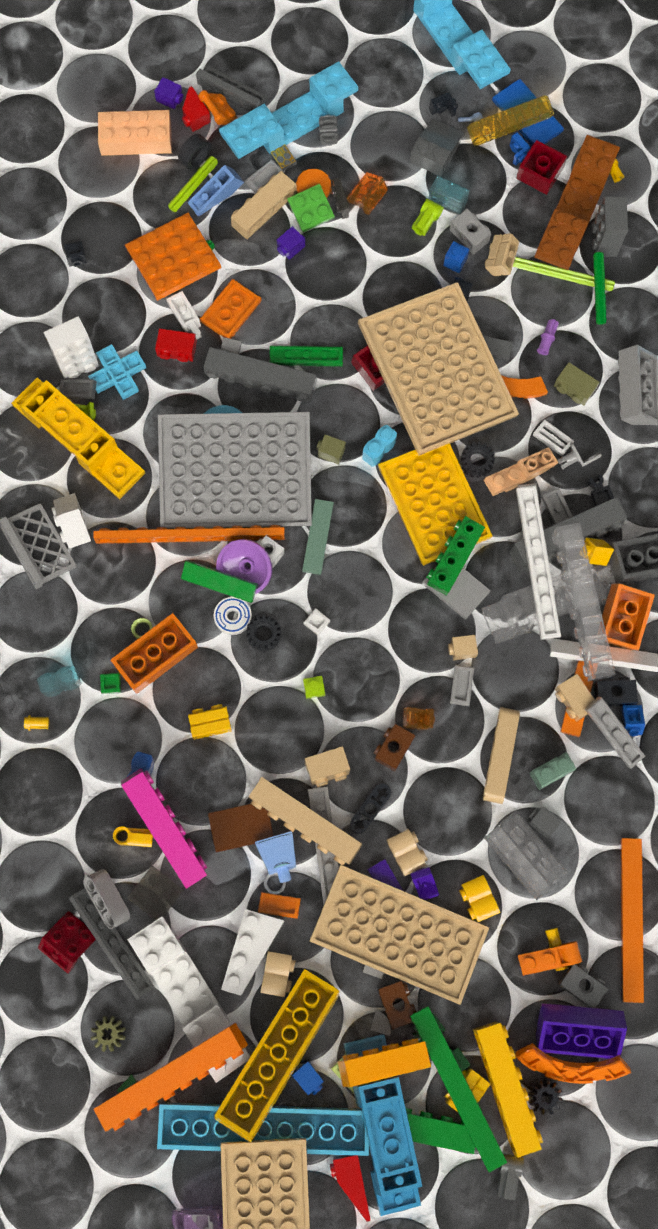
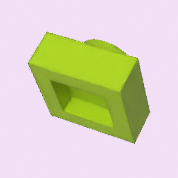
M322 676L303 679L306 699L325 696Z

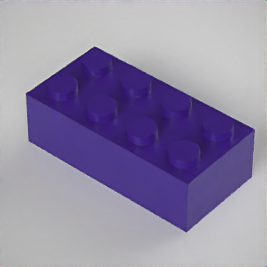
M541 1003L536 1029L537 1048L544 1053L609 1059L618 1055L621 1056L627 1031L624 1011Z

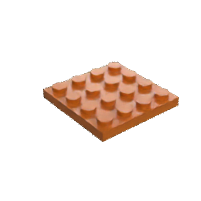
M189 213L125 244L128 253L157 301L221 268L220 262Z

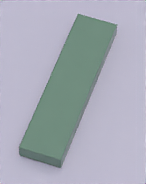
M315 499L312 526H310L302 572L317 575L322 573L334 502Z

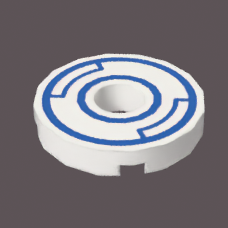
M235 597L224 598L215 607L213 615L218 629L229 635L241 634L247 630V625L251 623L250 620L252 619L251 609L247 602ZM235 611L238 613V618L233 621L229 620L227 615Z

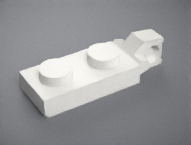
M183 291L167 298L166 301L183 330L187 333L196 334V339L201 338V332L198 328L201 326L199 318Z

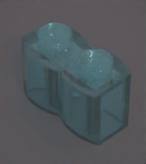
M74 666L63 667L56 673H45L37 679L40 691L46 697L56 696L63 690L76 689L82 684L78 670Z

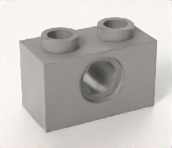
M468 209L451 221L450 231L465 247L470 249L469 251L473 255L489 243L491 237L489 228L483 225L478 220V217Z

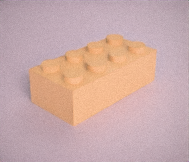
M169 110L98 112V145L101 156L172 153Z

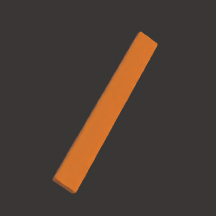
M621 838L622 1002L644 1003L642 839Z

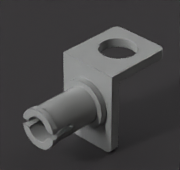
M571 442L572 452L557 460L561 464L562 469L577 461L583 467L602 455L598 452L583 461L574 443Z

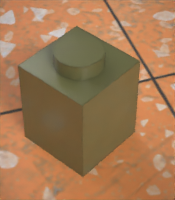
M325 435L323 440H319L317 444L318 457L339 465L346 449V442Z

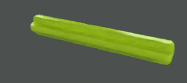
M210 156L168 204L170 210L176 212L218 164L216 158Z

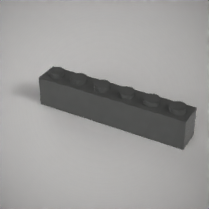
M212 347L209 348L204 364V373L210 378H221L228 383H240L247 388L256 387L267 393L270 391L275 392L282 397H294L301 402H311L316 385V374Z

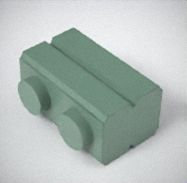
M565 752L532 770L530 776L537 788L541 790L574 772L576 767L569 754Z

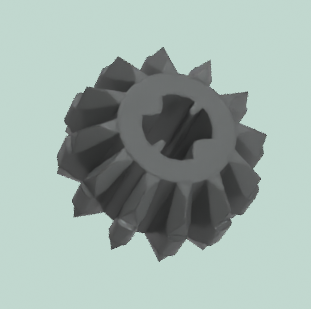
M325 115L319 118L320 142L322 145L332 146L338 143V126L335 115Z

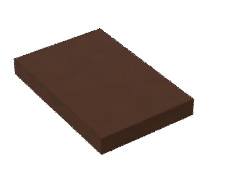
M252 804L208 813L216 853L254 845L256 841L273 837L270 817L267 815L268 810L263 807L259 810Z

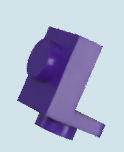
M430 867L421 868L416 872L410 873L420 899L428 900L439 896Z

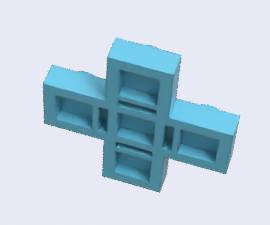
M111 344L96 352L104 368L88 377L97 381L96 392L98 394L112 386H115L122 400L139 392L131 376L146 369V365L138 351L120 359Z

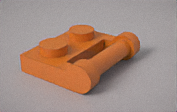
M207 90L199 93V99L206 104L218 125H227L238 119L236 112L229 106L222 94L208 93Z

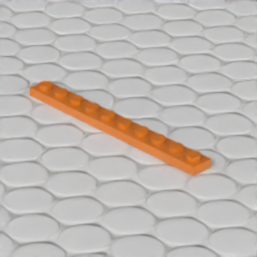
M254 525L250 528H243L242 526H232L231 528L214 526L213 529H205V527L201 526L194 527V529H186L185 527H175V529L157 527L156 530L140 527L137 530L119 528L118 530L111 531L108 528H101L99 531H94L93 538L96 544L235 541L239 539L258 541L266 535L272 540H285L284 527L279 525H271L269 528H262L259 525Z

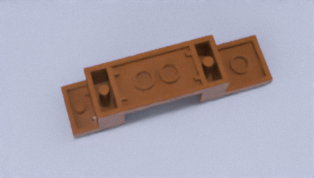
M586 135L567 185L536 251L535 258L569 270L619 152V146Z

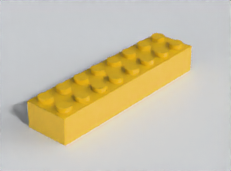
M304 969L214 1115L215 1120L247 1141L252 1142L338 999L340 990Z

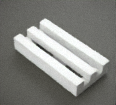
M545 419L533 433L534 437L562 457L571 446L570 443H574L571 438ZM543 427H546L548 430H550V431H551L552 433H554L556 436H558L559 438H561L563 441H565V442L567 443V445H565L563 442H561L560 440H558L557 437H555L553 434H550L548 431H546L545 429H543Z

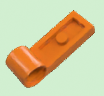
M577 941L518 955L523 976L582 962Z

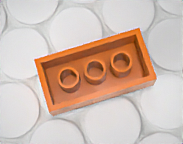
M172 613L113 657L111 662L133 691L138 694L196 650L198 646L185 627Z

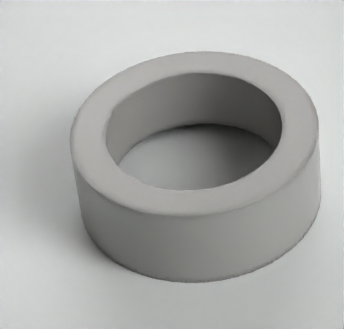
M277 873L268 874L264 879V887L270 894H280L283 892L286 882L283 883L278 891H272L268 888V879L272 876H278Z

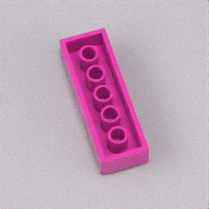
M139 769L121 780V786L187 889L207 876L205 869H207L206 863L201 855H195L197 850L190 838L185 839L184 835L186 832L179 821L175 823L173 820L175 818L174 812L169 804L166 806L163 804L162 801L165 799L159 788L154 789L151 785L154 781L149 772H143L142 769Z

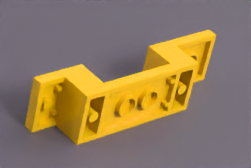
M36 378L11 403L14 408L38 429L43 427L75 455L78 463L117 498L121 499L145 474V470L117 447L112 436L47 380L43 383L40 379Z

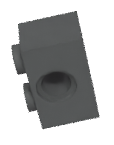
M579 963L577 965H570L558 982V985L587 1007L596 1008L608 990L603 986L605 982L597 976L591 977L587 974L588 969ZM582 979L588 982V988L585 991H582L579 987V982Z

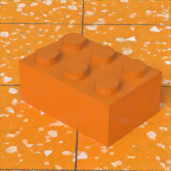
M611 584L595 639L639 651L655 595L622 584Z

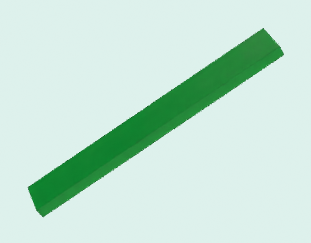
M429 1006L410 1015L422 1041L426 1043L427 1051L487 1171L490 1173L506 1164L507 1161Z

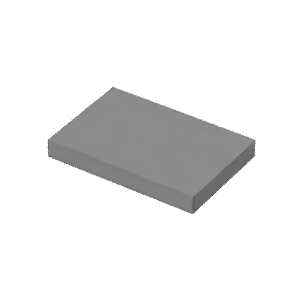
M462 568L447 596L428 586L429 579L426 578L422 582L425 587L465 620L490 593L486 586L464 568Z

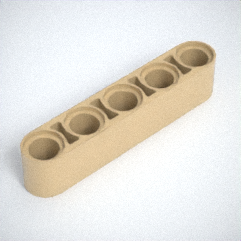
M500 707L483 793L484 801L503 804L520 711Z

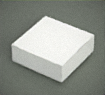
M315 608L305 620L304 625L319 636L330 623V619Z

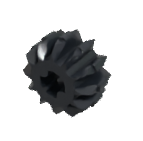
M548 1078L545 1079L544 1085L542 1080L538 1079V1087L531 1084V1088L535 1091L534 1093L528 1092V1096L534 1098L529 1100L528 1103L530 1105L536 1104L533 1108L535 1112L541 1108V1115H545L547 1110L552 1115L554 1114L552 1107L557 1110L560 1109L556 1102H563V1098L557 1097V1095L562 1093V1090L556 1089L558 1085L556 1082L550 1085V1079ZM543 1092L550 1094V1098L547 1097L549 1099L547 1102L541 1099V1096H544L542 1095Z

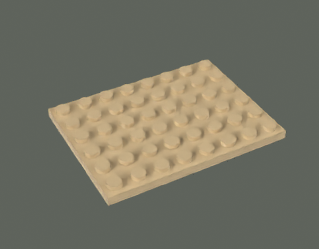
M458 282L358 320L357 323L418 456L519 415Z

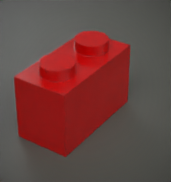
M159 328L155 347L157 356L166 360L172 358L181 362H193L197 344L196 334Z

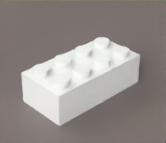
M79 316L44 332L64 379H77L79 375L92 372L99 367L89 336Z

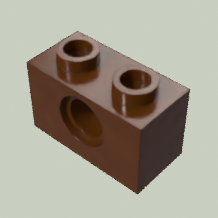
M397 724L393 728L388 727L383 736L386 738L383 745L379 743L374 752L376 755L375 761L395 772L416 735ZM395 742L399 749L395 752L390 751L388 744Z
M398 981L378 989L392 1029L413 1022L410 1015L417 1011L414 1004H410L407 998L410 992L406 983L402 984V981ZM396 998H401L404 1002V1007L401 1010H395L393 1007V1001Z

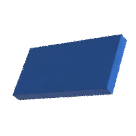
M521 79L492 98L495 105L531 146H533L536 140L546 144L564 130L561 124Z

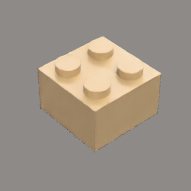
M343 746L305 758V766L311 785H316L317 788L327 785L328 781L333 779L336 782L344 780L350 772Z

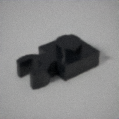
M601 474L597 477L599 483H594L592 478L588 480L589 486L594 489L590 494L595 506L614 499L609 485L603 486L604 478Z

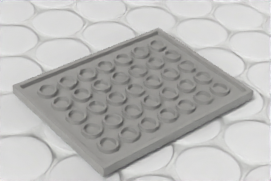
M310 412L158 415L160 527L173 529L175 527L194 528L197 526L213 528L214 526H222L224 528L232 526L251 527L254 525L269 527L271 525H279L281 527L312 526Z

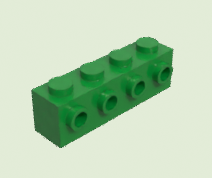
M466 516L463 521L458 520L454 527V530H456L454 537L449 536L444 545L447 547L445 553L440 552L435 561L438 563L436 569L431 568L426 577L429 579L428 586L446 596L448 595L483 533L484 526Z

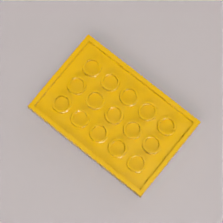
M450 444L418 456L416 450L378 464V468L423 566L436 561L440 552L445 553L447 549L444 546L449 536L454 537L456 530H454L455 525L459 519L463 521L465 516L485 527L476 544L492 538V533Z

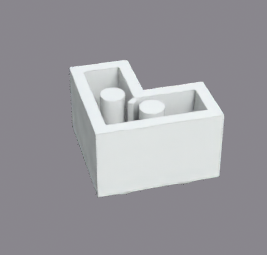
M75 493L53 500V517L56 526H61L62 532H60L63 543L67 542L68 547L72 548L90 542V535Z

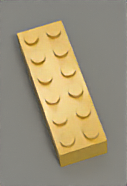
M495 1021L474 1028L475 1039L512 1153L516 1157H521L542 1150L540 1145L543 1143L540 1131L534 1127L533 1122H536L533 1110L527 1105L526 1101H529L528 1093L520 1084L519 1080H522V1075L519 1067L514 1066L513 1059H515V1054L512 1046L507 1044L506 1038H509L505 1025L503 1026Z

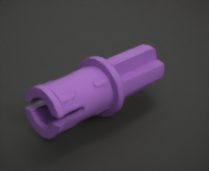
M555 319L548 321L545 332L541 334L542 340L537 349L539 354L548 355L550 346L555 341L554 335L559 325V322Z

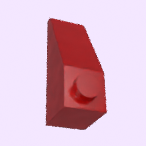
M358 1155L333 1157V1163L330 1164L332 1177L337 1178L338 1184L366 1222L371 1221Z

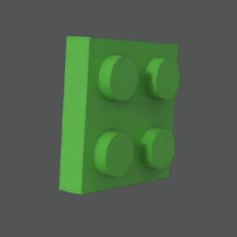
M320 184L287 198L302 233L335 218Z

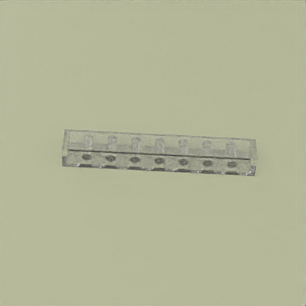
M580 523L559 526L554 530L552 539L554 545H557L558 548L556 553L557 561L562 565L561 578L566 583L565 595L567 601H570L571 604L569 610L570 617L575 621L574 634L580 643L578 651L580 658L584 660V676L588 677V682L616 675L581 525Z

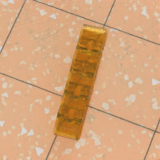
M541 96L473 122L467 127V131L472 144L478 146L547 120L555 112L549 97Z

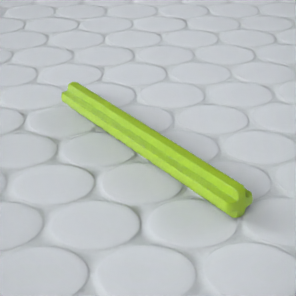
M515 256L513 263L515 268L595 287L593 275L565 270L560 267ZM605 279V290L612 291L615 281Z

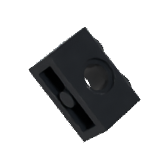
M620 677L618 680L600 678L594 684L595 699L602 697L609 707L636 705L638 703L636 680H630V677ZM611 688H617L620 692V695H613L611 692Z

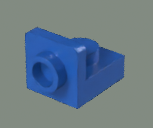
M518 132L512 135L510 148L515 153L513 160L515 166L523 162L531 148Z
M622 705L621 711L626 731L630 736L643 735L645 719L642 705Z

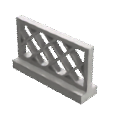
M41 503L8 519L7 517L0 519V528L35 589L77 567ZM38 510L41 512V521L30 519L32 513ZM19 519L26 521L24 529L16 528L13 522ZM29 522L39 525L37 533L26 530ZM42 526L50 528L51 533L49 537L39 534ZM25 534L35 537L32 545L24 543L23 538ZM37 538L48 540L45 549L35 546ZM50 542L60 545L59 552L48 550ZM33 550L44 552L41 561L33 559ZM46 554L57 556L55 564L44 562ZM60 557L68 559L70 563L66 567L57 566ZM42 566L53 568L52 573L43 577L41 573Z

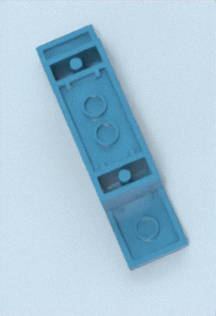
M381 1034L344 1043L346 1055L358 1053L359 1056H362V1051L378 1048L379 1051H382V1046L387 1044L385 1035ZM393 1076L353 1086L356 1106L362 1108L374 1171H370L379 1215L384 1216L421 1206L418 1187H422L399 1077Z

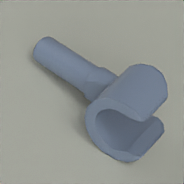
M479 112L470 117L458 118V122L474 121L477 127L484 124L482 114Z

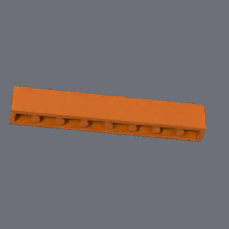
M234 1023L94 1108V1111L105 1132L111 1128L116 1131L125 1125L124 1120L128 1118L131 1121L142 1115L141 1110L147 1108L148 1111L159 1105V1099L163 1098L166 1101L176 1094L174 1090L179 1087L181 1090L186 1089L193 1084L191 1080L197 1077L198 1080H201L210 1074L209 1069L214 1067L217 1070L227 1064L225 1060L229 1057H232L234 1060L244 1054L242 1049L248 1046L237 1024Z

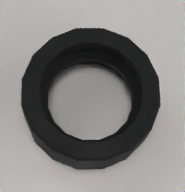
M201 134L190 136L181 146L178 160L188 169H196L210 154L211 143Z

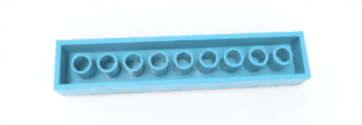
M162 1102L159 1106L157 1149L221 1151L222 1142L247 1140L215 1120L214 1115L221 1104ZM273 1106L252 1140L306 1138L307 1154L369 1156V1142L362 1109Z

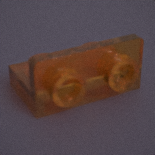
M366 172L346 199L348 203L362 207L364 213L369 215L386 194L388 188L383 177Z

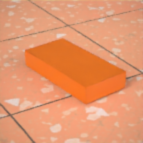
M261 892L258 913L298 919L301 898Z

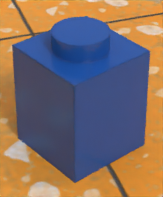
M453 241L445 255L443 266L460 273L468 259L470 249Z
M309 1061L305 1062L292 1074L307 1095L311 1092L315 1095L323 1088V1078Z

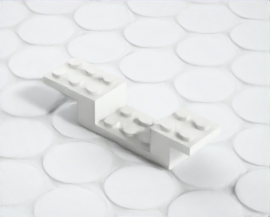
M163 916L127 939L148 974L154 977L184 1026L182 1029L193 1047L198 1046L231 1026L226 1013ZM246 1048L242 1049L244 1054L233 1060L232 1057L226 1059L227 1064L215 1070L213 1067L208 1070L216 1083L249 1060L251 1056Z

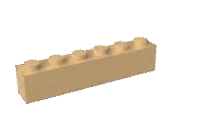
M261 777L249 795L253 806L259 810L262 807L269 811L267 813L268 816L276 821L280 818L285 822L283 826L292 832L295 829L301 832L300 837L308 843L314 841L318 844L317 849L325 854L329 851L335 855L333 859L341 865L345 863L350 865L362 846V843L263 777Z

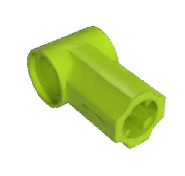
M427 198L419 216L412 225L415 233L425 236L433 222L437 221L441 216L444 207Z

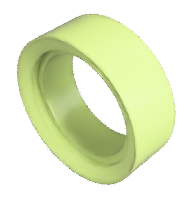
M139 618L133 622L131 630L135 638L139 639L141 637L135 632L138 624L146 623L149 625L150 630L153 628L148 619Z

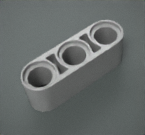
M101 869L84 877L85 889L104 924L109 929L129 921V910L106 870Z

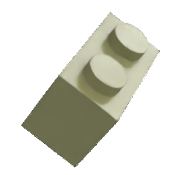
M568 363L558 376L554 387L560 393L570 396L575 403L585 406L600 382L571 363Z

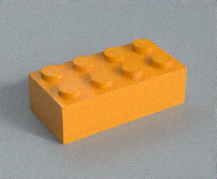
M418 1038L402 1041V1046H399L398 1043L382 1046V1051H379L378 1048L362 1051V1056H359L358 1053L342 1056L343 1060L337 1062L343 1087H353L430 1068L431 1064L425 1041L419 1042Z

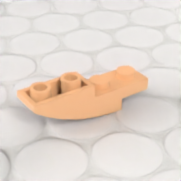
M548 447L519 460L515 465L486 477L484 482L492 496H495L532 480L557 465L558 461Z

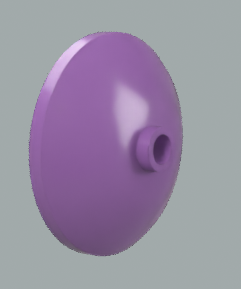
M239 539L230 542L220 551L216 569L257 583L258 586L255 593L257 594L268 585L271 579L272 562L268 553L260 544L252 540ZM246 562L250 563V568L246 566Z

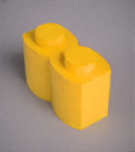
M484 875L461 884L462 889L459 892L463 901L467 900L470 908L467 910L472 920L475 919L478 923L500 913Z

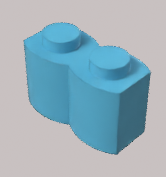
M388 425L381 427L377 431L375 438L368 441L364 446L362 459L371 467L379 464L384 454L394 447L397 432Z

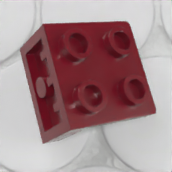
M68 911L42 937L38 949L69 974L77 960L96 939L89 928Z

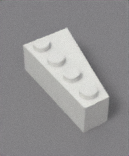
M245 909L221 990L240 996L243 994L285 921Z

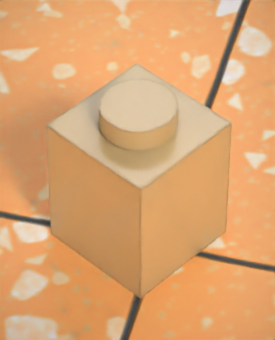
M475 635L453 637L451 639V644H448L449 655H453V660L477 657L478 649Z

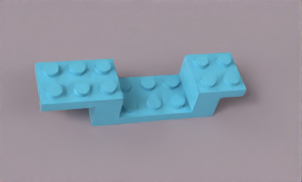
M414 0L413 11L459 75L468 71L477 86L482 89L510 73L511 69L484 31L480 30L473 34L453 6L452 0Z
M338 61L310 77V91L271 113L267 106L262 104L220 128L221 136L237 158L240 159L261 146H264L270 154V152L282 145H287L319 127L320 116H338L344 112L343 99L357 92L358 86L341 63Z

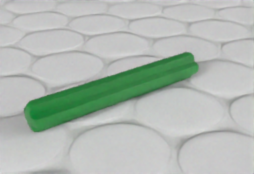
M596 252L593 255L596 324L603 325L607 322L604 253Z

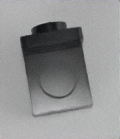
M450 92L430 100L429 111L432 115L443 113L446 109H448L452 117L456 115L458 104L456 99L452 98Z
M82 241L64 244L69 267H79L87 263Z

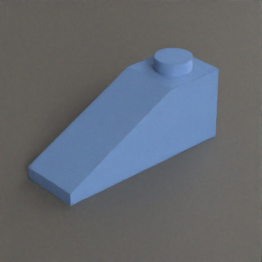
M224 165L187 203L196 215L200 216L230 197L244 182L234 169Z

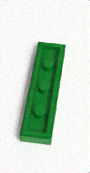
M270 346L269 363L285 366L343 367V347Z
M189 560L185 561L181 576L182 580L250 603L254 600L258 586L257 583Z

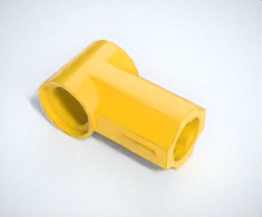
M121 826L113 832L114 841L121 846L152 847L153 835L149 829ZM126 831L128 838L125 841H119L117 839L118 833Z

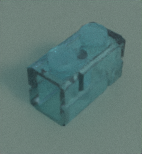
M437 176L430 188L428 199L461 214L468 201L470 190Z

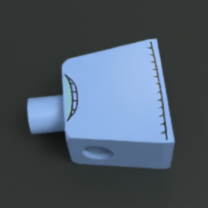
M292 831L256 841L257 850L269 875L277 873L280 883L290 881L289 869L296 867Z

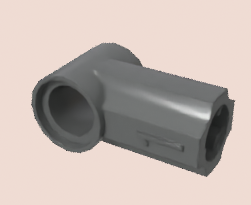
M503 1153L507 1163L499 1167L500 1179L497 1196L507 1200H515L519 1177H521L523 1172L524 1158Z

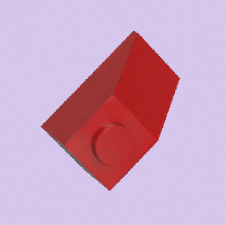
M191 86L188 88L183 105L184 117H182L185 126L190 127L192 132L211 123L210 112Z

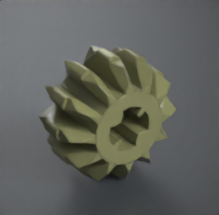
M107 1016L102 1017L103 1024L99 1020L95 1022L99 1028H91L92 1032L97 1033V1035L91 1037V1040L98 1039V1042L94 1045L96 1048L103 1044L101 1048L103 1052L107 1050V1046L110 1052L114 1051V1044L117 1047L122 1046L118 1039H126V1036L120 1035V1032L126 1031V1028L119 1029L118 1026L122 1024L121 1020L114 1024L115 1016H111L109 1022ZM105 1029H106V1030H110V1029H111V1030L113 1031V1032L111 1033V1036H112L111 1039H110V1037H108V1038H105V1037H104V1036L106 1035Z

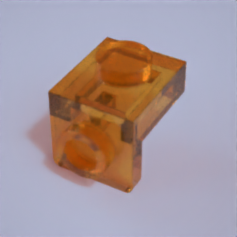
M404 708V728L418 730L433 728L435 722L434 709Z

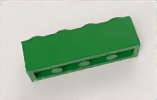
M406 1108L413 1142L474 1154L475 1145L462 1119L461 1123L453 1121V1117L441 1115L439 1119L432 1117L433 1113L421 1111L420 1114L412 1113V1109Z

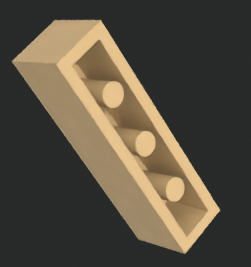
M282 171L277 175H273L265 186H261L252 198H248L245 201L244 206L233 212L231 216L232 227L246 239L251 237L288 202L287 198L297 194L296 183Z

